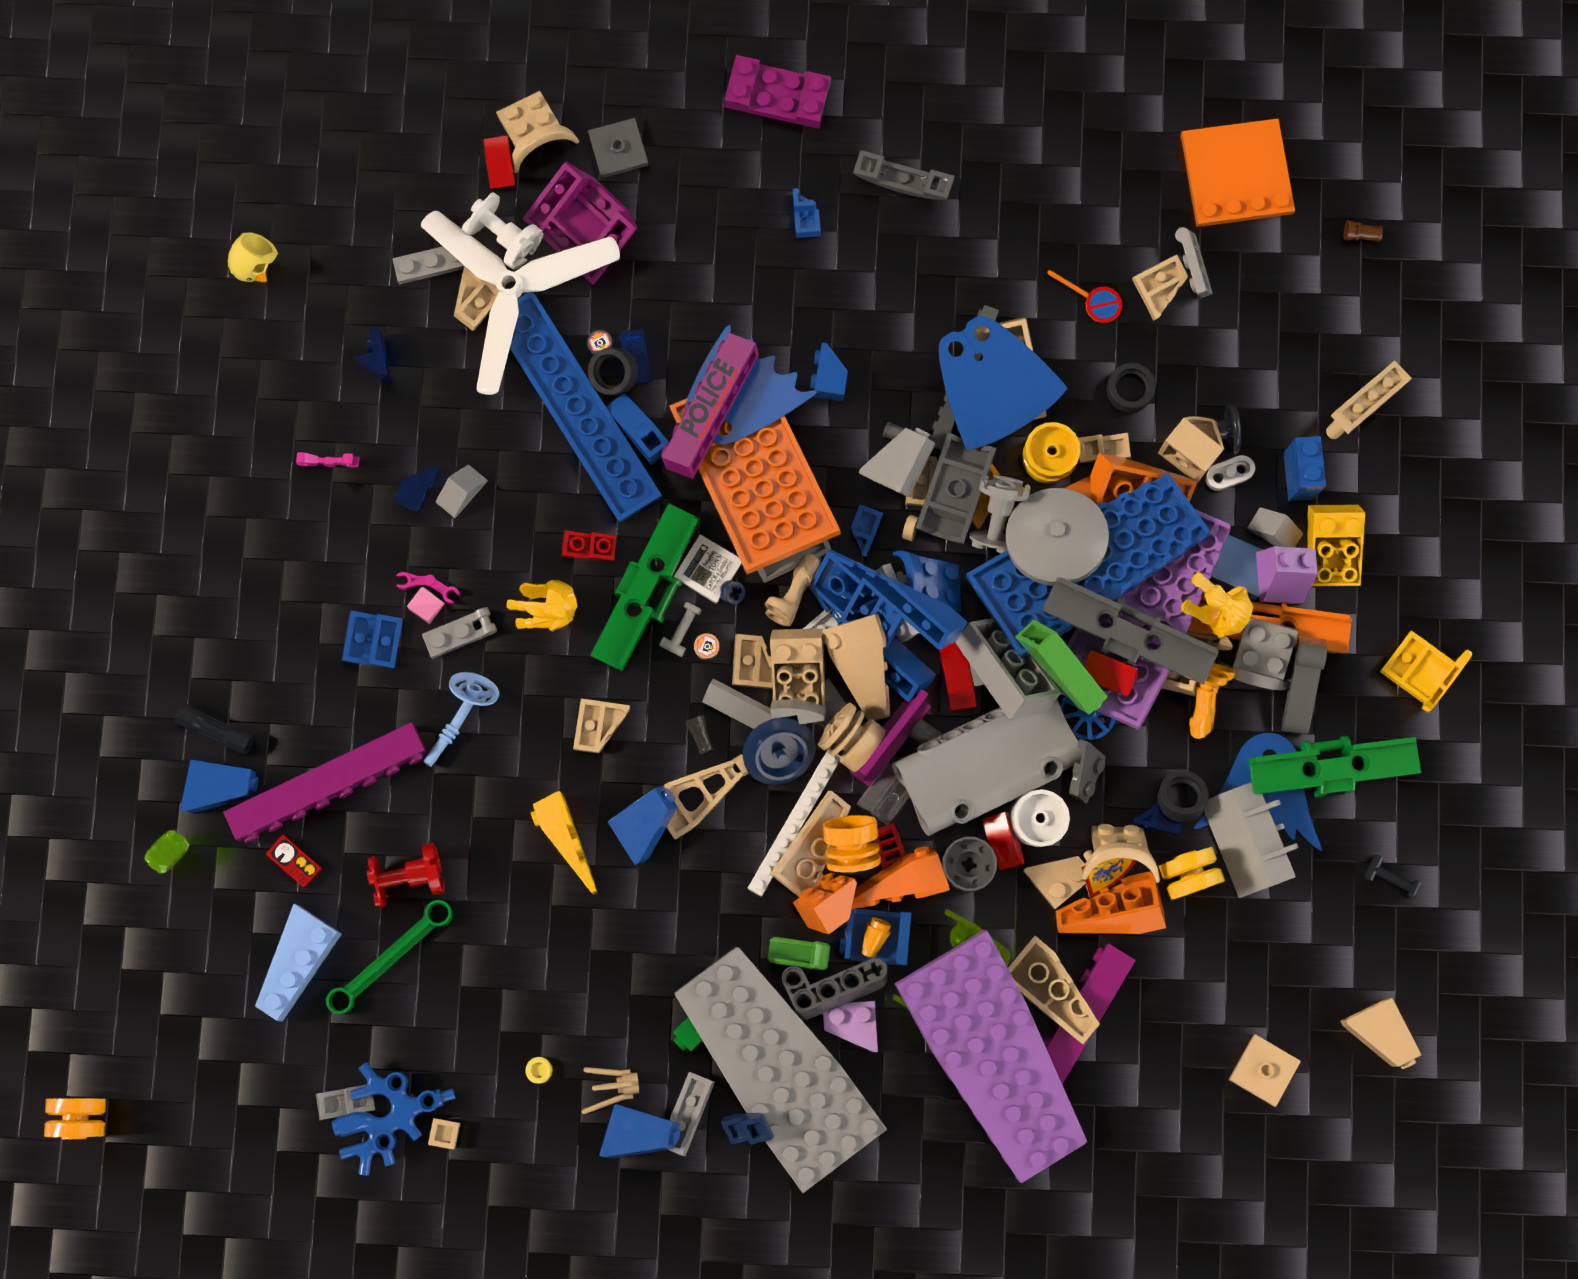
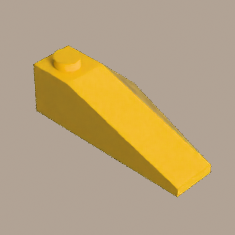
M558 791L534 803L535 811L531 812L535 826L540 825L541 829L592 894L598 893L563 794Z

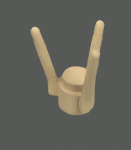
M584 1068L586 1073L621 1076L617 1078L615 1083L592 1086L593 1091L618 1088V1093L623 1094L582 1110L583 1114L596 1111L625 1099H633V1094L639 1093L637 1072L630 1073V1069Z

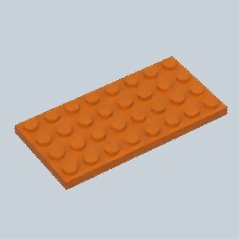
M687 398L669 406L676 423H681L684 417ZM785 416L735 442L723 445L712 442L698 471L746 574H750L841 534L837 522ZM723 422L718 434L721 436L728 435L732 431L731 424Z

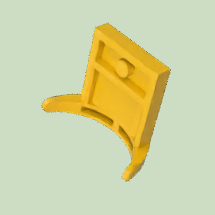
M1410 631L1380 672L1423 703L1422 709L1428 713L1435 707L1472 656V652L1465 650L1454 662L1416 633Z

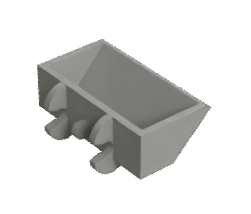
M1252 782L1207 799L1204 808L1205 815L1239 898L1296 877L1286 852L1299 847L1295 843L1284 848L1277 831L1285 827L1283 823L1275 826L1269 809L1281 804L1280 800L1266 804L1262 794H1253Z

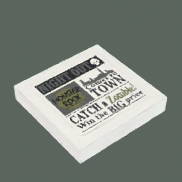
M699 535L674 575V578L717 604L721 598V585L725 581L733 579L742 563L739 557L704 536Z

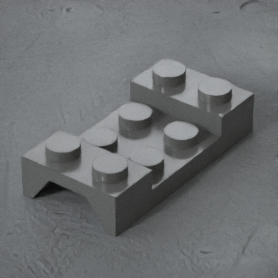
M951 433L947 434L916 525L917 531L963 546L965 545L982 493L979 490L981 477L989 474L996 448L982 446L966 450L961 438Z

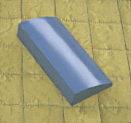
M1228 535L1209 581L1229 590L1238 586L1245 587L1249 599L1255 601L1259 597L1256 552L1263 549Z

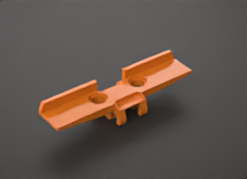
M1205 595L1202 596L1199 607L1208 605ZM1251 602L1253 605L1252 612L1279 615V618L1251 615V617L1283 626L1284 624H1292L1294 629L1298 630L1294 648H1296L1298 637L1304 636L1324 639L1328 652L1348 653L1352 622L1350 615L1287 607V604L1281 603L1280 606ZM1195 617L1193 618L1188 632L1216 637L1210 626H1207V624L1202 623ZM1243 630L1240 633L1226 637L1228 639L1240 640Z

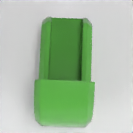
M773 937L770 939L768 961L778 965L825 970L828 968L830 946L827 943L817 941L807 942Z

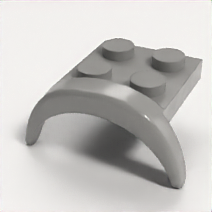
M1250 617V621L1243 629L1233 665L1230 666L1222 661H1218L1217 664L1234 669L1235 675L1233 679L1243 683L1271 690L1288 689L1290 680H1284V676L1298 630Z

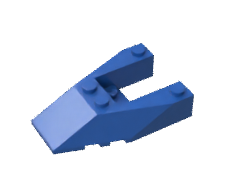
M833 550L827 552L809 586L826 612L832 608L830 613L838 623L837 625L878 613L886 637V647H883L884 661H887L888 670L884 671L885 682L907 702L914 700L921 690L926 692L936 674L895 638L904 620L939 651L955 642L968 623L949 605Z

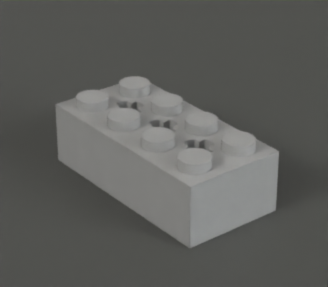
M994 618L969 622L955 642L1009 720L1046 713L1061 694L1050 676L1030 654L1020 659Z

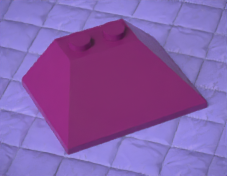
M568 162L562 165L523 217V220L528 225L534 224L542 230V238L557 252L607 237H613L618 244L619 250H621L637 229L630 211L594 177ZM609 264L585 273L582 276L593 285Z

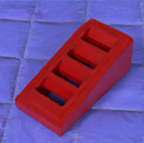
M895 823L878 828V837L873 840L874 843L879 845L880 850L878 854L881 858L883 870L906 855ZM889 833H891L893 836L892 838H889L881 842L878 839V837L884 836ZM895 843V848L883 852L882 847ZM899 853V858L886 862L885 857Z

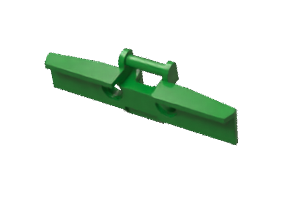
M668 504L639 562H629L626 572L614 592V595L620 597L590 656L623 671L650 619L663 623V615L677 587L681 588L683 584L672 576L699 524L700 518ZM655 559H660L665 564L664 569L660 572H654L650 568L651 562ZM661 580L666 581L668 585L653 611V608L648 606L649 598L656 585L658 586ZM631 604L642 609L639 616L631 617L628 615L627 609Z
M1342 736L1338 740L1314 743L1302 741V751L1249 758L1248 763L1253 794L1317 787V791H1314V796L1319 798L1333 792L1350 794L1355 790V783L1359 781L1420 774L1421 768L1416 737L1351 745L1348 736ZM1341 749L1342 757L1317 760L1316 755H1319L1320 752ZM1355 756L1360 757L1364 762V766L1360 771L1352 766V760ZM1304 764L1310 769V777L1306 776L1303 772Z

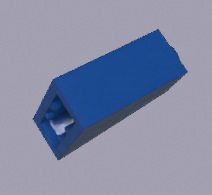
M190 760L180 811L192 814L251 798L252 792H256L259 779L256 777V772L251 769Z
M665 786L654 788L608 821L635 865L649 859L678 808L674 802L675 797L668 788H665Z
M615 1104L599 1156L619 1158L673 1149V1146L677 1144L680 1138V1123Z

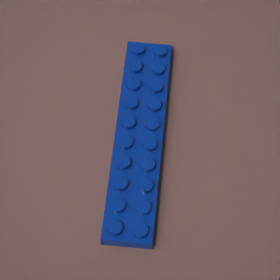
M528 292L519 297V314L510 350L614 516L621 523L661 499L662 495L534 292Z

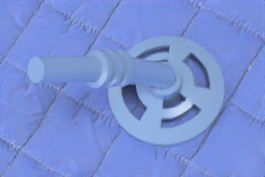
M470 672L457 673L451 677L449 681L450 690L464 702L451 723L446 724L445 727L447 729H443V734H439V740L423 760L425 764L432 767L448 744H452L451 739H455V734H459L458 729L473 705L486 706L497 701L499 690L492 681ZM465 681V683L460 684L459 687L455 686L457 683ZM478 684L485 687L488 691H483L481 686H479Z

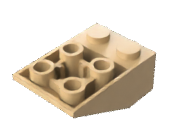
M823 629L772 630L770 649L773 701L802 700L825 707Z

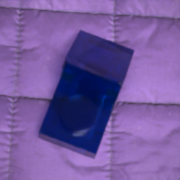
M379 327L369 329L370 338H366L370 354L355 356L354 359L358 365L383 381L391 382L383 335Z

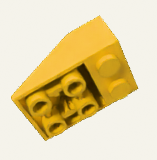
M1308 505V549H1316L1318 573L1312 586H1361L1365 512L1359 505Z

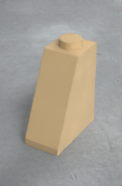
M1386 998L1340 1021L1343 1027L1392 1067L1401 1066L1402 1069H1405L1415 1064V1058L1421 1056L1393 998Z

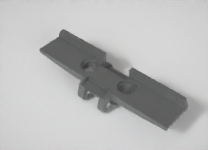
M1062 577L1056 579L1042 609L1043 612L1104 640L1105 642L1100 652L1107 655L1111 651L1128 659L1126 664L1134 667L1138 657H1141L1204 685L1219 653L1217 648L1160 623L1162 617L1151 616L1123 603L1124 600L1120 598L1116 603ZM1120 612L1151 626L1150 631L1117 617L1118 613ZM1107 614L1110 616L1111 627L1104 628L1100 626L1098 620L1101 615ZM1153 636L1159 638L1160 648L1157 650L1148 648L1146 640L1152 639Z

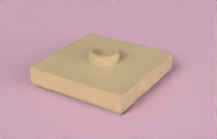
M1253 1034L1229 1080L1276 1107L1301 1061Z

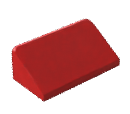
M1090 650L1084 668L1099 686L1126 697L1129 696L1139 675L1138 669Z

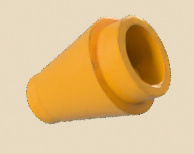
M872 917L871 921L867 922L861 953L875 958L891 933V924L882 919Z

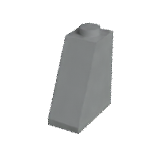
M905 428L860 469L859 473L883 486L910 497L936 443L928 439L929 433L919 428H916L915 431Z

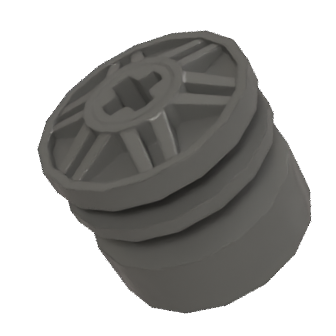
M963 837L955 840L946 849L942 859V868L947 882L954 889L962 892H975L983 889L993 879L997 870V858L993 848L986 841L977 837ZM968 858L972 859V864L976 865V868H972L970 872H966L965 867L961 866V863L966 862Z

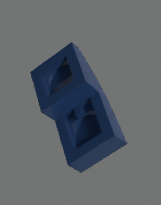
M761 1113L735 1114L726 1116L721 1121L731 1144L749 1141L751 1145L774 1138V1134L764 1114Z

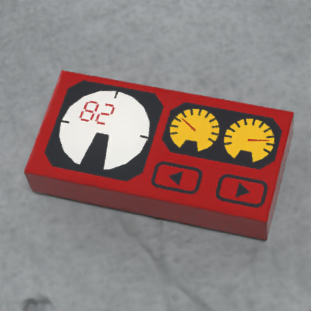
M282 835L266 853L270 859L303 888H306L322 870L316 862L285 835Z

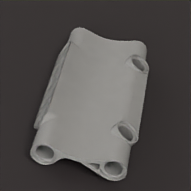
M1056 699L1046 713L1009 720L1001 707L921 744L917 747V753L894 762L892 767L897 779L904 785L912 800L923 831L930 836L957 822L966 823L1052 780H1056L1063 771L1073 767L1075 762H1081L1083 749L1077 747L1078 740L1070 729ZM1049 762V767L1044 771L1045 765ZM961 804L959 812L955 814L956 807Z

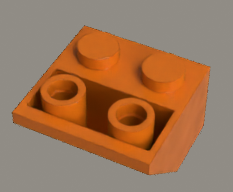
M829 873L821 877L819 884L802 891L799 894L800 898L793 902L808 928L830 934L849 920L857 884L854 878L835 873Z

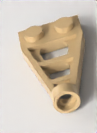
M742 754L731 761L679 778L664 785L665 788H668L675 797L674 802L678 806L667 826L675 840L695 828L743 776L749 774L744 765ZM734 765H737L741 771L740 773L734 771ZM715 774H721L725 779V785L715 794H710L703 784L704 780ZM697 787L702 791L704 800L696 810L692 812L687 811L679 799V793L682 790Z

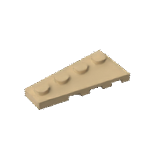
M828 791L770 875L798 897L805 889L813 888L819 884L820 878L824 875L822 872L828 859L825 851L833 846L824 842L822 825L830 819L847 816L851 806L834 792Z

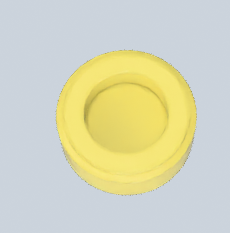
M535 1057L528 1062L526 1075L533 1083H544L552 1075V1065L543 1057Z

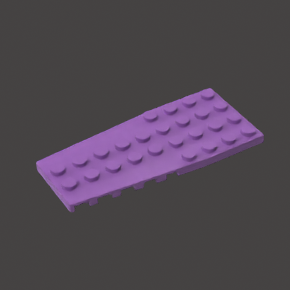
M1198 510L1196 512L1209 529V536L1120 597V599L1124 600L1123 603L1151 616L1162 617L1160 623L1184 634H1187L1194 617L1181 612V605L1185 600L1189 599L1193 604L1199 606L1204 594L1199 587L1192 584V577L1197 572H1200L1205 578L1210 580L1231 530L1230 524ZM1119 612L1117 617L1148 631L1151 629V626ZM1104 614L1099 617L1100 626L1104 628L1112 626L1110 616ZM1078 628L1075 629L1067 646L1083 666L1090 650L1105 655L1100 652L1104 645V640ZM1153 636L1152 639L1146 640L1148 648L1152 650L1160 648L1159 638ZM1111 651L1105 655L1124 664L1128 660ZM1138 657L1134 668L1138 669L1139 675L1129 696H1123L1100 686L1108 697L1102 702L1100 708L1097 709V711L1137 730L1141 728L1170 673V670L1141 657ZM1055 683V685L1057 686V688L1060 690L1061 694L1064 695V696H1066V697H1068V696L1061 690V688Z
M981 931L895 983L932 1053L1019 1182L1023 1183L1087 1142L1025 999L988 931Z

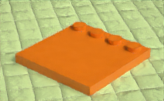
M1279 119L1182 131L1181 141L1197 227L1294 214L1295 207Z

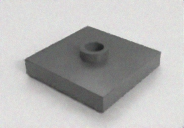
M635 118L588 130L601 178L649 166Z

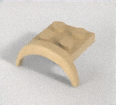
M540 91L496 112L515 146L512 155V166L515 174L518 173L523 159L536 147L546 142L568 139L576 144L579 143L578 138L570 129L559 124Z
M1109 824L1092 826L1091 838L1094 853L1085 864L1082 873L1083 880H1086L1090 872L1104 861L1114 858H1130L1146 865L1152 871L1156 883L1160 882L1158 868L1148 850L1143 828L1134 825L1113 827Z

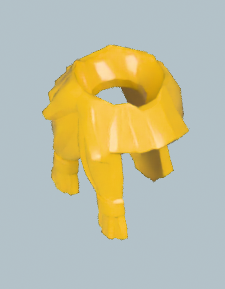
M1200 572L1193 575L1192 584L1199 587L1205 593L1208 605L1199 607L1187 599L1181 605V612L1191 615L1202 623L1207 624V626H1210L1214 635L1218 636V638L1240 633L1250 621L1253 611V605L1248 597L1246 588L1238 586L1225 593L1220 585L1210 583Z
M550 580L546 584L538 585L531 583L521 584L519 590L523 596L530 599L546 598V603L507 600L506 607L508 609L527 611L534 616L528 619L517 618L516 626L518 629L549 628L553 632L568 625L573 620L575 610L578 607L573 588L559 580Z

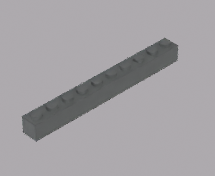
M984 305L983 310L979 309L977 317L985 316L996 321L999 310ZM980 325V326H977V327L975 328V330H974V336H975V338H976L977 340H978L977 329H981V328H984V327H986V326ZM976 353L974 355L975 360L980 361L982 354ZM945 394L943 400L945 405L944 407L941 406L938 412L939 420H935L933 424V435L930 434L928 439L936 443L933 451L940 454L947 434L951 433L955 424L947 394Z

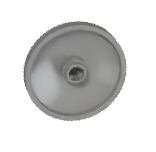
M1050 488L1029 495V499L1021 501L1015 507L1007 523L1006 547L1010 559L1022 574L1044 585L1054 586L1058 577L1073 583L1087 578L1100 566L1108 548L1109 531L1102 511L1087 496L1070 489Z

